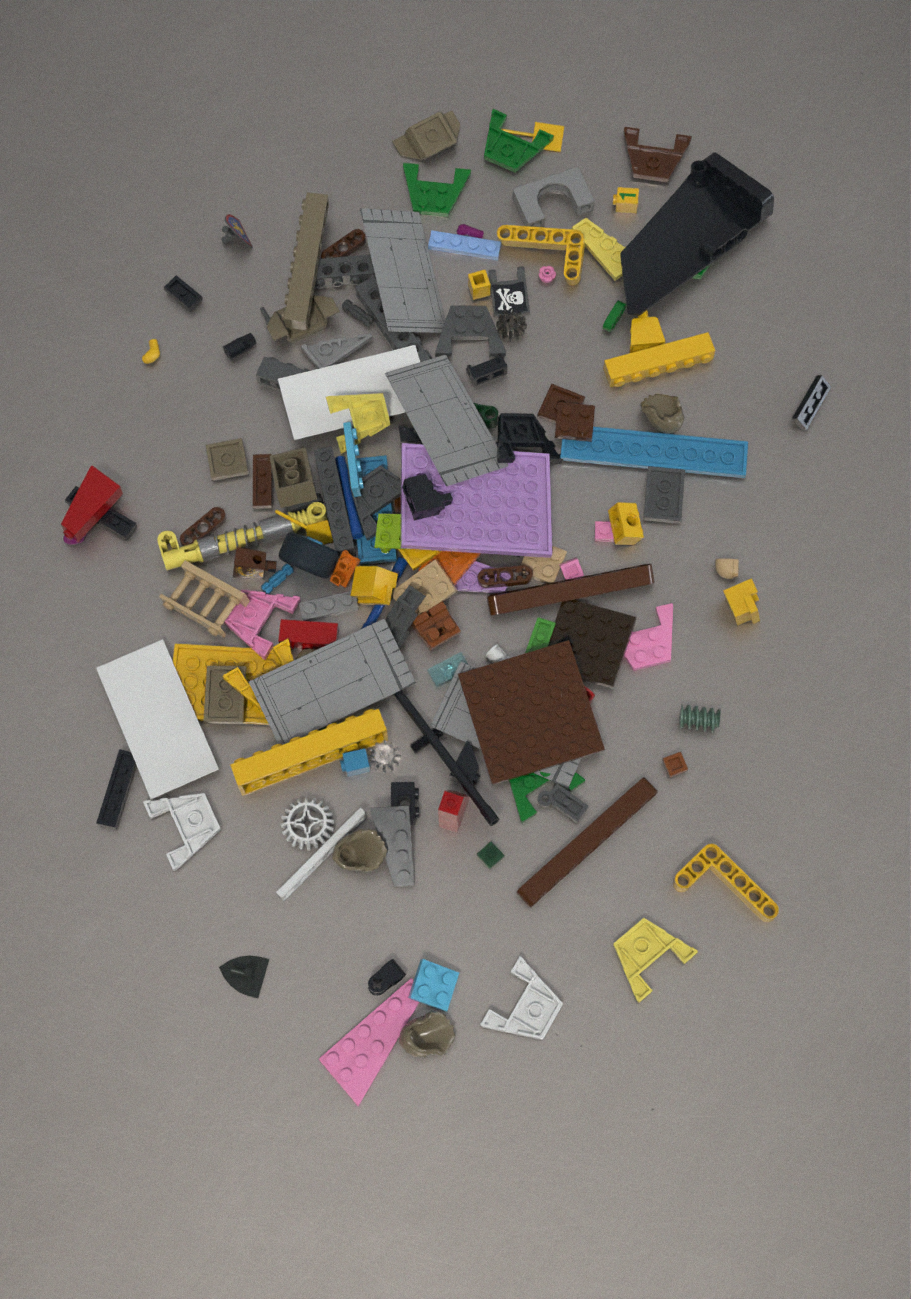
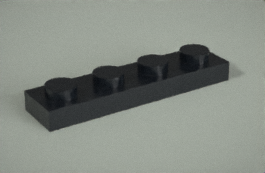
M75 486L65 499L68 505H71L79 487ZM110 508L97 522L125 540L129 538L137 527L134 521L113 508Z
M121 749L118 751L96 822L97 825L117 829L136 768L133 755L129 751Z

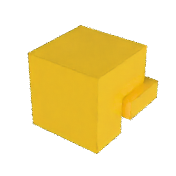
M355 566L350 596L358 598V603L362 605H390L392 590L396 588L398 574L378 566Z
M752 578L723 590L725 600L737 626L750 620L753 624L760 621L759 612L755 605V602L759 601L756 594L758 591Z

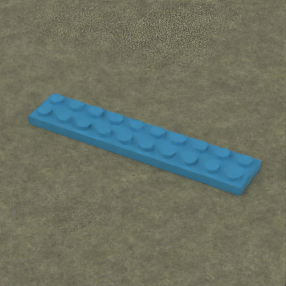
M593 427L592 442L562 439L560 458L563 461L643 469L652 466L683 469L685 473L745 478L748 441Z

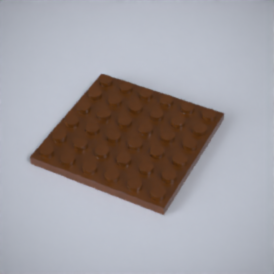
M569 640L458 674L492 785L605 751Z

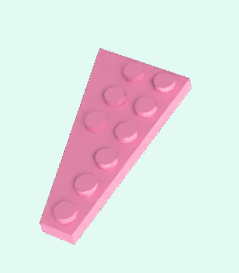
M412 978L319 1058V1061L358 1107L400 1037L401 1029L408 1023L420 1003L408 998L414 981Z

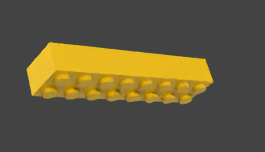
M369 709L363 712L361 716H350L345 719V722L329 724L326 729L321 731L313 730L305 737H295L289 740V743L283 745L276 744L265 752L257 751L249 758L236 759L230 766L242 796L339 760L343 758V753L368 749L388 741L387 729L379 709Z

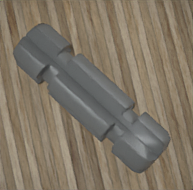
M348 299L343 302L342 308L347 312L350 311L349 314L359 321H363V324L370 326L373 323V317L366 314L357 305H353V302Z

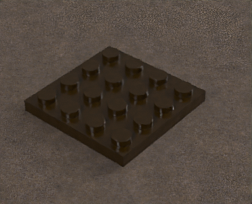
M576 600L564 601L561 603L555 620L556 624L548 646L557 643V641L559 642V640L568 635L573 644L571 643V648L582 680L613 689L637 619L635 616Z

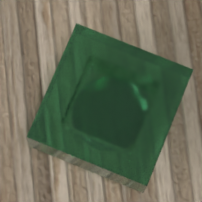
M492 841L477 853V857L489 870L505 857Z

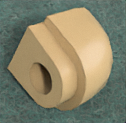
M716 559L715 568L717 573L726 579L738 577L739 559Z

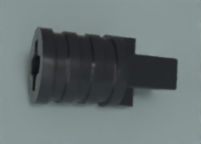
M252 333L236 338V340L222 346L231 361L254 346L256 340Z

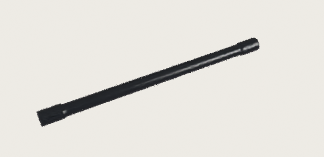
M402 690L394 693L393 695L469 795L490 826L498 823L499 817L490 805L485 802Z

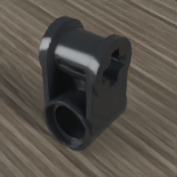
M391 959L371 976L368 981V990L372 995L380 996L400 982L406 976V973L394 959ZM373 982H376L377 984L381 982V988H373Z

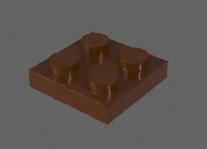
M558 402L555 438L592 442L595 406Z

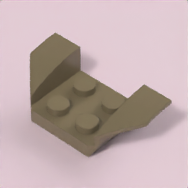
M452 110L445 114L439 111L410 126L403 136L392 142L400 156L423 161V159L426 160L457 143L460 122Z
M313 295L307 330L285 328V322L282 321V311L286 310V307L273 313L267 329L274 341L286 336L288 342L294 343L324 330L328 324L327 318L340 311L333 298Z

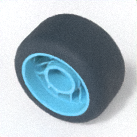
M289 532L286 535L279 551V559L283 562L324 579L331 576L339 558L336 550L323 545L318 540L308 536L304 537L294 532Z

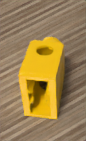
M645 311L640 316H637L638 318L632 319L629 353L665 344V338L657 317H648V311Z

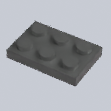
M648 466L643 520L681 524L685 470Z

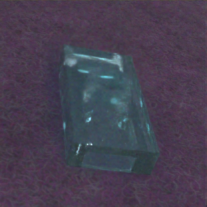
M461 652L427 670L436 688L452 680L460 662L468 664Z

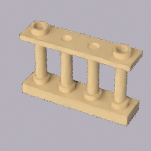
M185 560L181 565L185 572V577L170 598L160 594L159 598L163 601L162 605L170 611L174 609L204 626L213 636L217 637V635L225 638L226 634L221 626L236 605L241 604L246 607L250 600L245 593ZM198 580L200 585L185 606L178 604L176 601L190 581ZM209 587L214 589L215 593L199 615L191 611L205 589ZM224 595L228 597L229 603L215 623L208 621L206 618L218 600L224 597Z

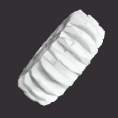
M307 797L304 798V803L297 799L298 805L295 806L291 803L290 807L292 810L285 809V813L288 816H282V820L285 821L281 823V828L285 829L282 833L284 836H287V842L293 840V847H296L299 843L300 850H303L304 845H307L308 851L311 850V845L318 849V842L324 845L325 840L323 838L329 839L331 837L327 832L334 831L333 827L330 826L334 824V820L330 819L333 814L328 812V806L322 807L323 801H319L316 804V798H312L311 803ZM310 810L318 812L323 819L313 818ZM303 811V816L300 819H295L293 822L295 816ZM307 816L311 823L310 827H308V831L305 827V824H303L305 823V821H307ZM323 826L321 831L312 837L313 830ZM292 828L303 830L305 838L296 835Z

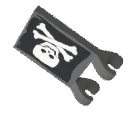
M524 266L517 267L518 280L497 282L496 270H489L494 317L530 313Z

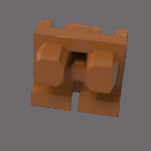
M443 601L428 609V614L425 611L418 615L411 624L429 651L461 633Z

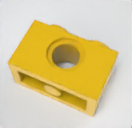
M617 502L608 510L615 545H635L644 538L636 503Z

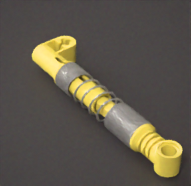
M320 502L310 504L306 511L303 509L301 513L297 511V514L290 511L284 512V514L305 525L328 520L326 507ZM275 515L259 520L260 526L253 522V528L248 529L244 525L243 528L238 530L234 528V531L231 532L225 530L224 534L218 535L216 533L215 537L210 535L194 540L192 544L179 547L177 538L172 531L161 532L157 540L166 570L168 571L181 567L185 560L189 563L197 561L202 563L214 558H220V554L223 553L229 555L230 551H236V547H245L247 549L250 542L257 546V540L262 539L264 543L286 537L289 532L297 533L301 526L280 515ZM167 543H170L172 550H168Z

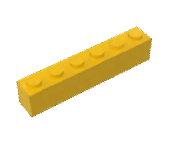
M709 332L604 360L603 370L609 387H620L625 383L638 382L646 377L653 378L661 373H672L679 368H690L701 362L708 363L714 358L715 348Z

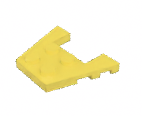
M383 393L326 397L330 414L349 408L353 427L356 428L358 437L355 440V445L361 443L360 440L368 435L371 437L391 425ZM345 435L336 437L340 453L342 454L347 451Z
M645 918L613 943L638 1004L653 991L639 975L669 949L672 950L683 964H686L698 953L695 948H691L680 939L673 937Z

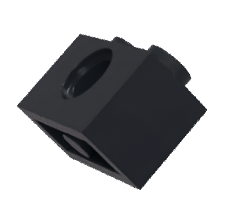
M391 782V806H401L400 802L402 800L410 801V825H416L415 819H419V807H415V800H419V788H415L414 782Z

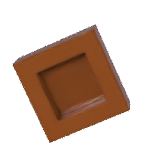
M681 752L662 759L669 778L688 771Z

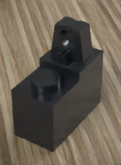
M426 474L404 479L402 489L414 521L439 515L445 506L452 504L453 498L451 493L440 495L436 489L433 490L432 481L428 480Z

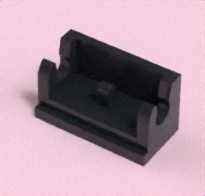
M499 353L496 358L476 366L467 365L466 372L473 387L506 375L507 364L502 354Z

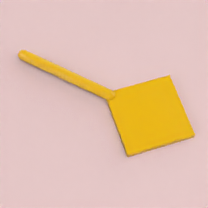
M275 510L276 514L304 528L308 537L322 542L323 545L333 542L328 520L305 525L281 511Z

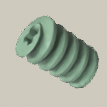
M681 704L680 728H683L686 723L689 730L692 725H695L696 731L699 730L700 726H703L704 732L710 727L711 732L714 733L715 729L719 728L721 709L714 713V709L710 708L707 713L706 707H702L699 712L698 706H694L691 711L690 705L683 709Z

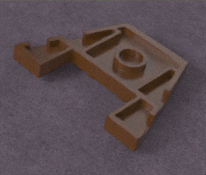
M624 127L623 133L633 178L668 183L690 145L692 136L676 134L674 149L638 145L640 129Z

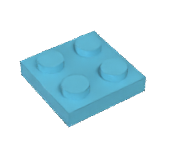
M421 959L408 998L447 1012L459 972Z

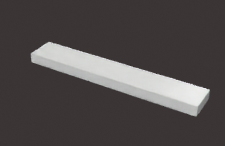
M361 807L276 892L282 901H285L334 852L335 845L342 838L351 834L367 818L366 812Z

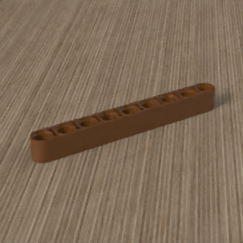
M643 564L492 594L486 597L490 615H498L655 583L652 564Z
M643 777L523 884L516 893L529 907H532L647 804L658 791Z

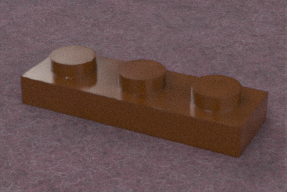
M272 454L253 455V509L272 508V468L269 457Z

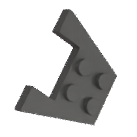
M450 306L435 351V357L443 355L451 357V340H488L489 357H496L499 353L503 357L506 356V350L487 306Z
M381 465L362 478L364 488L361 489L362 496L354 497L352 492L367 541L376 536L377 524L371 516L401 496L400 478Z

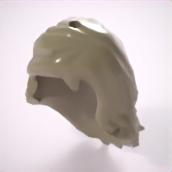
M655 394L653 396L649 395L648 398H644V401L640 403L641 411L649 419L648 422L657 430L665 434H672L679 431L683 425L685 417L682 413L679 397Z
M359 829L345 836L335 845L332 859L343 869L369 872L380 867L383 858L386 857L387 849L381 835L378 836L375 830Z
M430 1011L424 1016L410 1021L401 1029L399 1037L400 1046L406 1053L414 1057L426 1058V1056L432 1054L446 1055L451 1043L454 1042V1026L450 1025V1019H446L445 1014Z

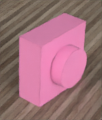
M595 521V542H614L610 522Z
M577 557L559 564L565 580L584 576Z

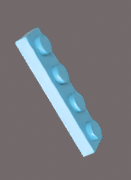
M345 422L343 426L351 489L354 497L362 496L361 489L364 488L362 477L359 478V472H362L360 461H357V456L360 455L358 444L355 445V440L358 439L356 428H352L351 422Z

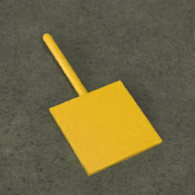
M535 122L534 133L501 129L510 134L533 137V140L541 129L554 135L553 141L543 150L561 152L564 126Z

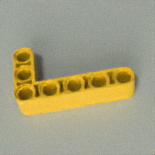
M502 225L498 228L497 236L503 246L565 250V281L571 286H575L580 282L585 249L584 235L581 231ZM504 233H509V234H510L509 237H507V238H502V235H503ZM522 234L528 235L526 239H519ZM538 236H545L544 240H537ZM557 237L563 238V240L560 242L554 241ZM575 238L581 239L579 243L572 242ZM573 255L579 256L575 261L570 260ZM572 272L577 274L574 278L568 277Z
M715 844L706 845L676 874L673 880V887L676 891L686 892L710 869L763 922L773 921L779 912L777 904ZM706 851L714 852L716 857L713 859L708 858ZM693 864H698V865H700L702 871H701V872H695V871H693L692 865H693ZM727 865L730 872H722L720 866ZM678 878H685L688 885H680ZM741 879L744 882V886H736L734 880ZM755 893L759 900L756 902L752 901L749 898V894ZM765 907L772 909V916H767L764 913Z

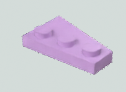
M477 561L471 565L455 585L458 591L486 593L506 592L508 586L496 588H482L479 586V572L494 567ZM502 573L499 576L502 581H508L511 578L508 573ZM494 574V578H495V579H494V582H497V580H496L497 574ZM484 575L483 579L485 580V582H488L490 578H488L487 575Z

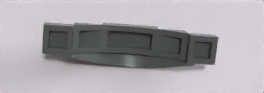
M410 585L398 597L385 619L399 649L410 635V632L407 630L418 616L415 611L426 597Z

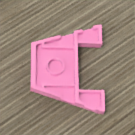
M241 590V592L246 594L250 602L246 607L241 604L236 605L224 624L262 659L266 660L273 648V643L259 637L258 634L274 607L293 614L301 601L300 597L294 595L293 597H287L284 594L270 595L265 592Z
M673 603L656 607L655 610L660 626L632 632L624 658L633 671L671 662Z

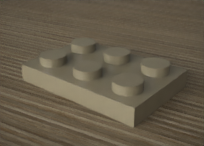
M207 666L204 706L205 724L244 723L245 697L228 684L222 676L238 667L246 679V666Z

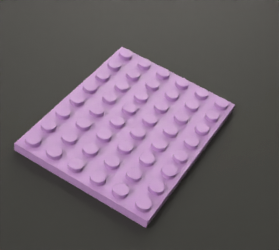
M402 443L401 548L551 558L552 526L549 454L513 451L515 460L513 463H507L508 467L446 486L424 445ZM426 474L428 480L432 481L433 490L436 489L440 495L451 493L453 501L451 505L445 506L439 515L414 521L402 489L403 482L406 478Z

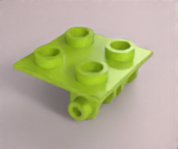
M378 514L374 548H380L381 552L385 554L389 553L391 549H405L401 548V514Z

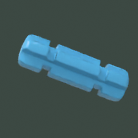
M285 564L282 570H278L268 579V582L261 585L263 592L269 594L273 587L276 588L286 579V576L293 573V568L289 564Z

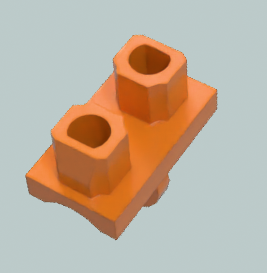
M344 550L330 581L337 586L348 587L354 575L355 566H358L360 559Z

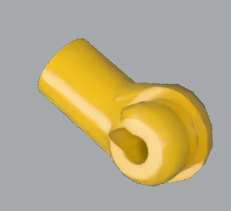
M157 339L149 340L150 349L142 356V361L145 364L153 363L160 356Z

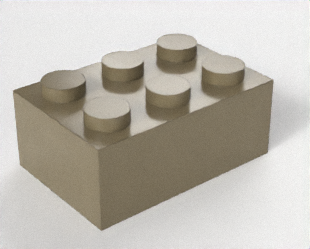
M306 447L269 456L275 489L281 508L317 499Z

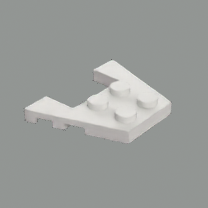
M205 793L179 796L178 798L143 801L151 819L170 811L184 841V846L166 854L173 871L179 869L221 830Z
M519 957L511 970V974L528 983V986L509 1019L489 1009L480 1026L543 1040L563 1003L537 976L535 971L529 967L526 961Z

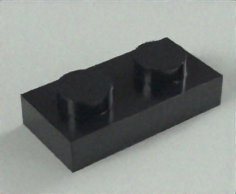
M177 275L164 286V290L190 312L203 300L199 293Z

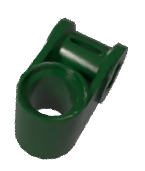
M473 403L487 428L493 429L498 426L499 414L497 408ZM494 416V418L488 419L487 417Z

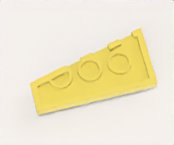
M587 218L572 226V230H579L583 233L585 247L613 280L616 281L622 277L620 253L626 246H622L617 242V239L605 234L603 229Z

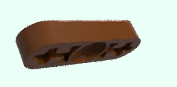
M360 229L352 230L323 250L321 259H325L326 256L332 258L349 256L365 244V233ZM341 245L348 246L346 251H340L338 248Z
M214 507L180 535L181 545H189L194 540L211 535L225 523V511L220 507ZM214 514L220 515L221 518L214 519ZM206 524L208 530L206 532H199L198 527ZM185 538H191L192 542H186Z
M525 565L484 569L478 574V584L482 588L526 585L531 582L533 572L530 567ZM523 571L525 572V574H527L525 579H523L522 576H518L521 575ZM513 572H516V575H515V576H516V580H513V578H514ZM502 573H508L511 578L508 581H502L499 576ZM494 574H497V576H496L497 582H494V579H495V578H494ZM484 575H487L488 578H490L488 582H485V580L483 579Z

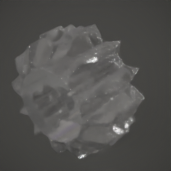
M383 740V745L381 746L376 742V748L371 747L370 752L372 754L368 755V759L372 760L369 763L370 767L376 766V772L382 769L383 774H386V769L388 768L393 772V766L398 767L399 762L397 760L401 759V755L397 754L399 748H393V742L387 746L386 740ZM387 754L388 759L382 760L381 755Z

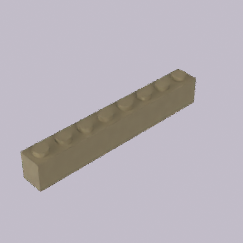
M307 192L306 199L302 200L303 215L299 216V225L301 227L296 232V241L298 243L297 246H294L293 257H295V260L291 262L290 266L292 277L288 278L287 283L289 294H285L284 303L286 310L282 311V321L285 322V328L307 330L329 208L327 194Z

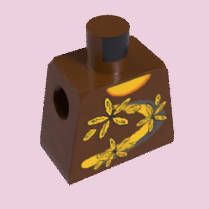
M236 547L233 578L263 579L264 572L276 573L277 561L266 560V552Z

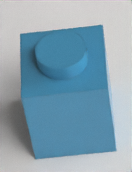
M366 749L342 754L344 760H340L342 772H347V777L370 772Z

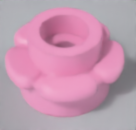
M543 266L539 270V278L544 283H550L556 277V272L552 266Z

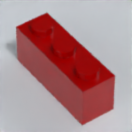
M281 619L278 642L281 643L288 639L291 650H294V648L318 650L338 640L339 626L338 623Z

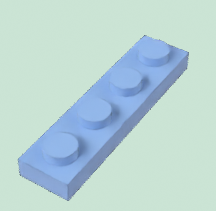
M431 230L428 249L498 261L501 242Z

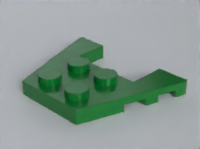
M493 109L484 159L516 173L553 141L554 135L540 129L532 143L501 130L507 119V114Z
M403 163V171L413 212H419L420 215L449 217L461 191H463L467 180L471 176V170L455 168L453 184L417 180L419 164Z
M540 771L542 776L531 773L509 780L522 824L537 814L527 796L550 782L551 780L544 778L550 776V773ZM575 772L568 787L570 792L584 784L585 779Z

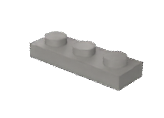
M351 591L301 602L299 606L303 621H314L359 610L357 599L350 596Z

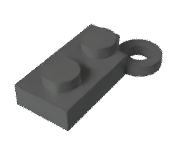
M556 784L551 792L542 791L539 793L537 799L541 806L548 807L552 804V806L576 823H578L589 808L587 804L559 784ZM548 796L549 801L543 802L542 797Z

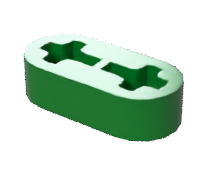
M619 300L615 303L602 329L610 333L613 331L626 309L625 303Z

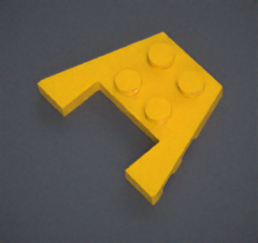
M288 639L272 648L282 664L281 666L294 661ZM238 667L222 676L228 684L262 711L250 684H248Z

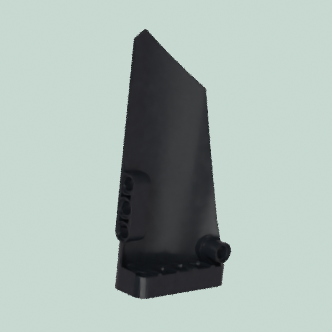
M713 152L702 161H694L691 164V173L681 186L620 253L628 315L640 316L742 242L750 230L773 214V193L716 152Z

